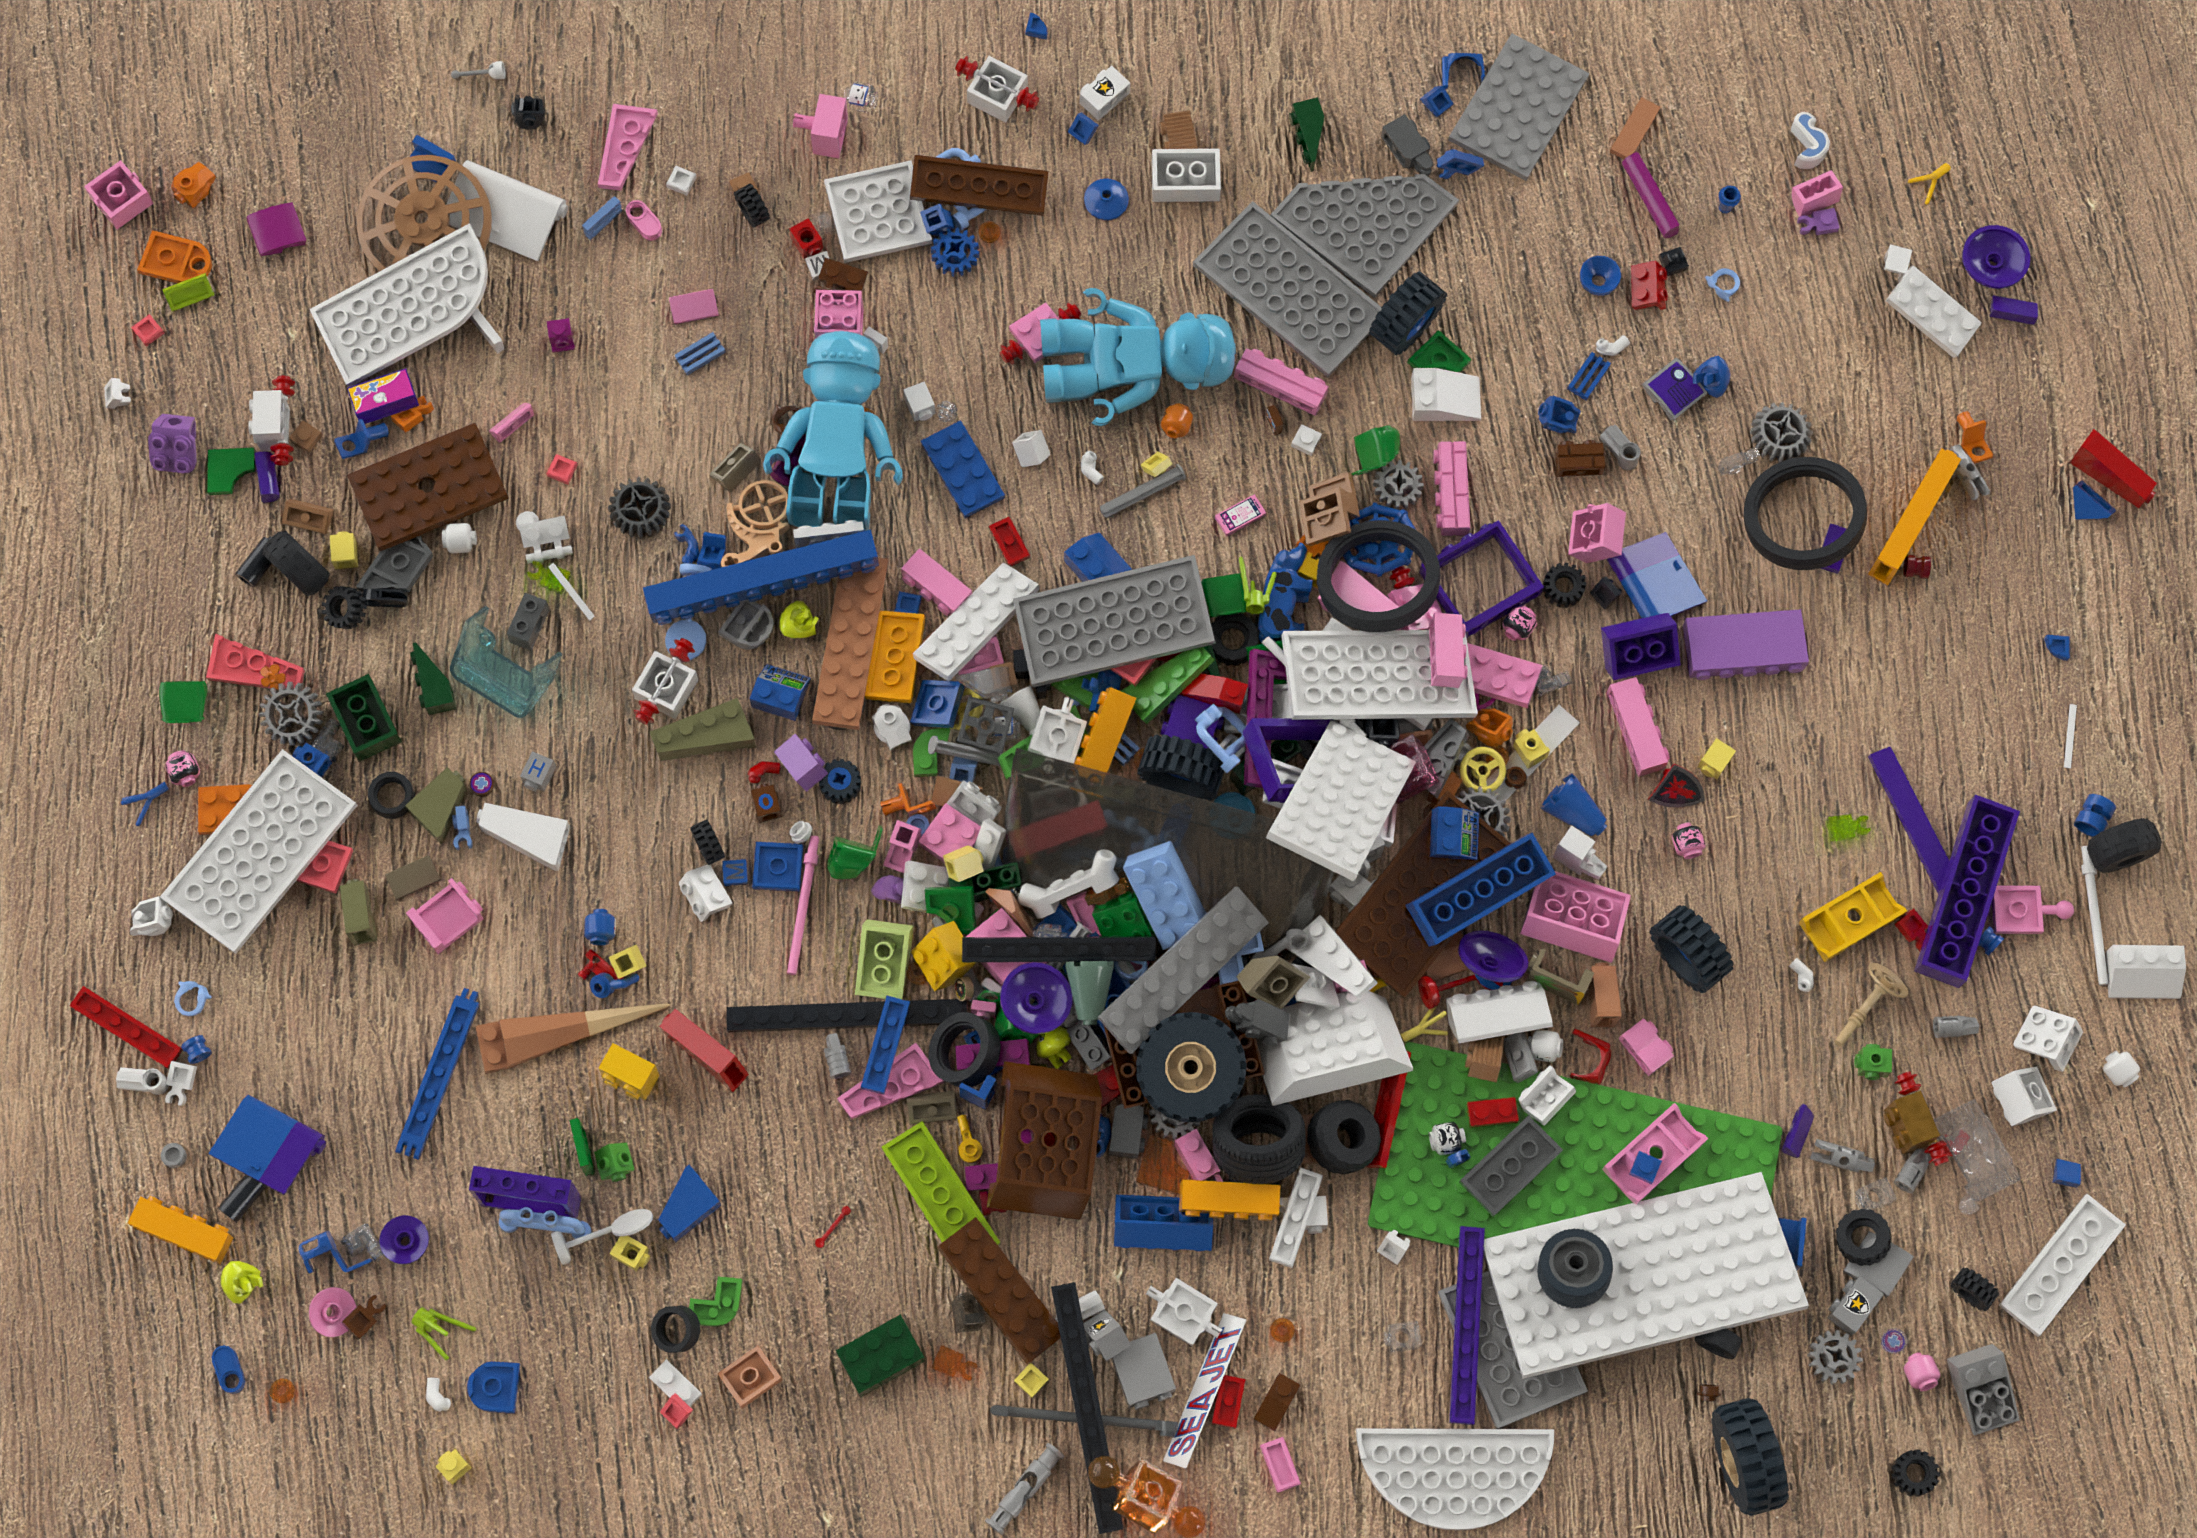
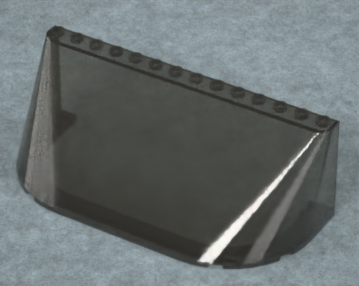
M1016 748L1002 827L1007 832L1000 848V856L1003 865L1018 863L1022 886L1025 883H1029L1046 889L1058 879L1064 881L1078 870L1086 871L1092 868L1095 855L1099 850H1109L1116 856L1114 871L1119 877V881L1114 886L1098 894L1095 893L1091 886L1059 900V904L1071 915L1072 913L1066 903L1067 898L1089 890L1095 904L1105 898L1110 900L1117 898L1120 894L1127 891L1133 893L1134 890L1123 869L1127 856L1171 841L1206 913L1234 887H1239L1269 922L1260 931L1264 948L1262 952H1265L1286 937L1288 930L1300 929L1303 931L1319 915L1322 916L1334 871L1267 839L1266 836L1275 819ZM1022 886L1013 889V895L1017 900ZM1022 906L1026 913L1037 922L1043 919H1038L1031 908ZM1156 937L1157 954L1158 952L1161 953V950L1163 949ZM1285 948L1275 956H1279L1289 962L1296 955ZM1256 953L1249 954L1250 960Z

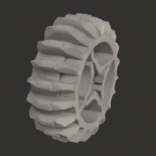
M1782 402L1779 407L1772 403L1770 408L1765 406L1762 412H1757L1756 419H1753L1751 423L1753 427L1750 430V434L1753 435L1751 443H1757L1755 449L1763 450L1762 457L1768 454L1770 455V461L1777 457L1778 461L1782 462L1784 457L1786 460L1793 457L1798 458L1801 453L1806 452L1807 446L1811 443L1810 437L1813 432L1810 430L1811 422H1805L1807 414L1800 415L1801 408L1795 411L1792 409L1793 404H1790L1787 408L1784 402ZM1773 419H1782V420L1779 421V422H1775V421L1768 422V421L1773 420ZM1782 426H1784L1783 431H1782L1783 434H1782L1781 438L1779 439V436H1780V433H1779V432H1780ZM1783 443H1794L1789 446H1780Z
M288 682L287 688L284 684L280 683L278 684L279 692L277 689L271 688L270 691L273 696L264 695L268 703L260 704V707L266 709L265 712H260L259 716L266 717V720L260 722L261 726L269 725L265 733L271 734L274 732L271 739L276 741L280 737V744H286L288 740L289 745L293 746L296 743V739L299 744H303V735L309 740L312 739L309 731L317 733L319 729L314 726L315 723H323L322 720L317 719V715L324 714V711L317 710V707H320L322 702H314L318 695L316 693L310 694V687L303 689L302 683H297L295 688L293 682ZM287 695H298V698L289 705L280 702ZM304 701L308 707V719L302 714ZM275 709L280 712L279 726L274 718ZM285 709H295L293 713H295L297 718H288V711ZM295 722L303 726L294 733L284 732L286 727H290Z
M1481 786L1478 787V792L1476 793L1472 787L1468 789V794L1465 791H1461L1459 794L1460 798H1456L1472 811L1479 812V815L1484 816L1483 820L1488 825H1491L1488 818L1493 813L1496 814L1497 827L1494 830L1505 837L1503 832H1508L1509 826L1507 823H1510L1511 817L1506 816L1510 809L1502 808L1506 801H1498L1500 794L1490 795V788L1487 789L1486 793H1483ZM1476 802H1481L1487 804L1488 806L1480 807L1479 805H1477Z

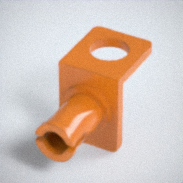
M1969 412L1960 413L1956 420L1963 429L1961 446L1965 453L1969 455L1974 464L1993 458V453L1984 440L1986 421L1974 422ZM1974 448H1981L1985 453L1982 456H1976L1972 453V450Z
M902 783L898 784L901 792L899 793L900 796L880 802L885 816L905 809L910 816L924 814L937 809L932 800L912 807L906 787Z

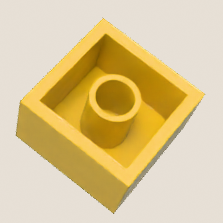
M954 921L933 928L911 951L934 992L954 985L957 978L963 977L977 963L962 962L963 935Z
M612 1043L598 1067L606 1085L617 1089L619 1086L626 1091V1095L635 1100H638L639 1097L646 1100L660 1076L655 1064Z

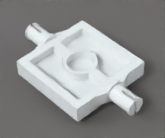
M1065 697L1061 709L1042 706L1028 751L1045 758L1041 770L1043 773L1051 774L1054 762H1061L1072 766L1075 762L1087 721L1076 718L1070 713L1074 702L1073 699L1069 700V698Z
M1175 1278L1170 1288L1164 1293L1152 1286L1147 1291L1146 1295L1158 1301L1157 1309L1150 1319L1151 1322L1193 1346L1198 1336L1204 1331L1218 1338L1222 1328L1210 1322L1211 1315L1218 1305L1214 1300Z

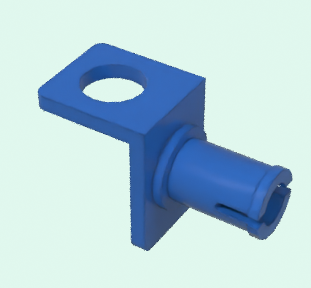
M360 419L358 420L355 433L335 438L334 443L341 458L346 459L367 453L370 441L388 437L389 432L385 423L366 428L363 420ZM345 441H351L355 444L356 448L353 451H346L342 444Z

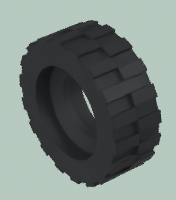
M1237 613L1218 616L1211 623L1216 643L1211 646L1214 656L1219 663H1224L1227 666L1244 664L1248 660L1246 647L1258 645L1259 632L1256 629L1257 626L1252 622L1251 618L1244 616L1245 614ZM1231 628L1240 630L1244 635L1243 645L1234 650L1226 648L1221 640L1222 634Z
M1855 1209L1851 1213L1844 1215V1218L1839 1221V1226L1836 1228V1239L1839 1251L1842 1252V1256L1845 1259L1847 1258L1849 1262L1860 1266H1869L1880 1262L1882 1258L1886 1257L1887 1252L1891 1248L1890 1242H1892L1888 1222L1882 1218L1881 1214H1877L1871 1209ZM1867 1226L1873 1229L1876 1234L1874 1244L1868 1248H1859L1854 1245L1851 1237L1856 1228Z

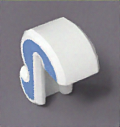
M1808 112L1798 113L1791 126V132L1807 148L1795 161L1794 165L1799 169H1811L1819 165L1826 157L1830 145L1827 133L1822 129L1814 127L1816 118Z

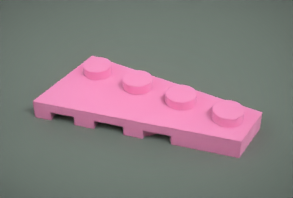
M613 104L599 174V188L621 191L658 115L657 109Z
M915 1043L895 1057L885 1095L861 1089V1081L838 1097L837 1100L849 1117L854 1119L944 1083V1080L936 1076L928 1058L917 1043Z

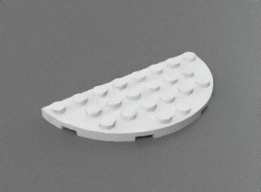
M1356 1428V1440L1359 1456L1370 1481L1381 1496L1396 1510L1406 1517L1430 1527L1443 1530H1471L1485 1527L1506 1518L1520 1508L1536 1491L1544 1478L1549 1461L1551 1460L1554 1445V1429Z

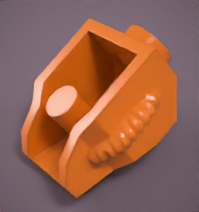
M197 162L174 177L171 189L174 192L173 196L181 204L186 202L194 209L209 194V189L216 176L202 163Z
M1495 708L1480 709L1476 717L1466 724V729L1475 734L1482 743L1490 747L1498 746L1510 739L1513 732V718Z

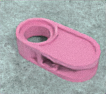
M634 200L629 202L626 206V215L629 222L646 240L658 239L662 234L659 219L642 201ZM634 208H641L643 210L642 215L639 217H634L630 213Z

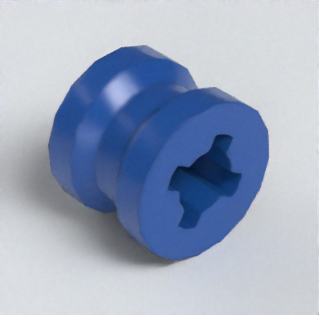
M1989 926L1981 935L1978 946H1981L1985 950V954L1989 956L2004 938L2001 935L1997 936L1993 928Z
M203 1035L192 1037L181 1046L183 1051L188 1053L190 1064L199 1063L212 1054L210 1048L205 1045L206 1040Z

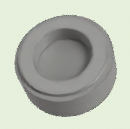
M170 1143L161 1151V1160L169 1168H179L187 1159L186 1150L177 1143Z

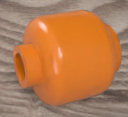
M1180 403L1170 405L1164 412L1160 424L1161 428L1170 438L1184 437L1190 430L1193 414L1186 405Z

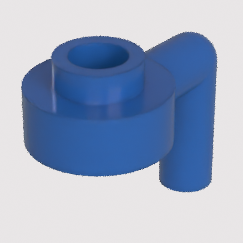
M600 973L591 979L590 989L596 997L605 998L613 994L615 989H624L638 982L639 975L633 973L623 979L614 980L610 974Z

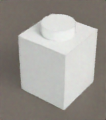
M925 382L903 389L904 400L914 422L927 420L935 414V404Z

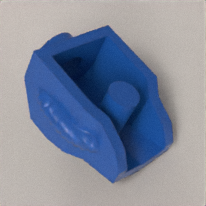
M1550 396L1540 405L1538 415L1543 428L1562 434L1577 432L1576 425L1581 411L1572 402L1556 396Z

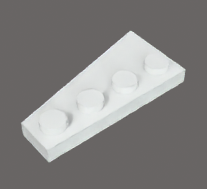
M1321 915L1303 930L1308 938V943L1304 948L1295 950L1290 945L1287 947L1289 951L1359 999L1378 983Z

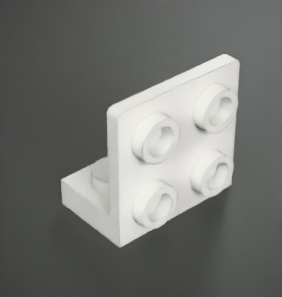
M2032 1006L2013 1045L2017 1049L2047 1058L2054 1070L2063 1072L2083 1034V1030L2075 1018L2038 1006Z

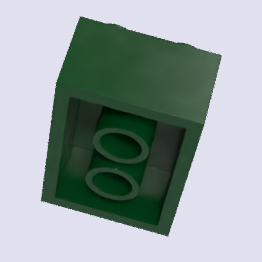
M370 674L326 693L358 762L402 742Z
M901 1314L835 1350L860 1398L925 1362V1358Z

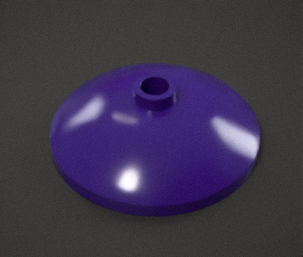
M1989 225L1977 229L1968 237L1963 247L1962 260L1967 273L1976 282L1989 288L2002 289L2015 285L2025 276L2030 265V251L2025 240L2014 230L2000 225ZM1992 261V262H1994L1996 265L1993 266V265H1991L1989 262Z
M1473 931L1463 936L1459 943L1458 953L1461 960L1470 971L1481 978L1493 982H1511L1520 979L1526 973L1528 968L1526 953L1517 943L1504 935L1491 931Z
M1032 962L1018 966L1006 977L1001 987L1000 1003L1004 1015L1016 1028L1030 1034H1044L1055 1030L1066 1020L1072 1007V992L1068 981L1061 972L1050 965ZM1035 999L1037 1001V1005H1031L1029 1000Z

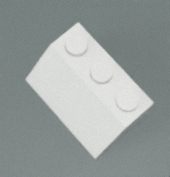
M2112 945L2105 952L2109 983L2108 998H2181L2186 972L2184 946Z

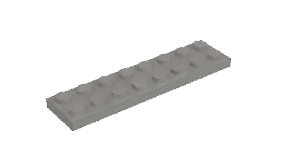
M1234 887L1097 1018L1129 1054H1132L1141 1045L1142 1041H1145L1150 1036L1148 1032L1153 1027L1156 1028L1160 1021L1173 1015L1269 922L1239 887Z

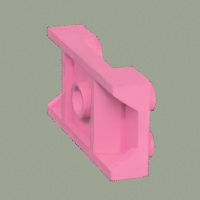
M1674 1103L1609 1161L1602 1170L1633 1203L1638 1204L1681 1163L1699 1149L1708 1138L1706 1135L1696 1131L1682 1116L1679 1107ZM1658 1147L1662 1151V1158L1659 1159L1662 1162L1652 1185L1629 1175L1639 1151L1650 1155V1148Z

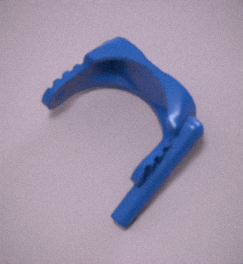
M1450 53L1448 56L1442 57V86L1445 89H1448L1450 66L1458 59L1474 61L1481 67V82L1484 80L1485 68L1482 54Z

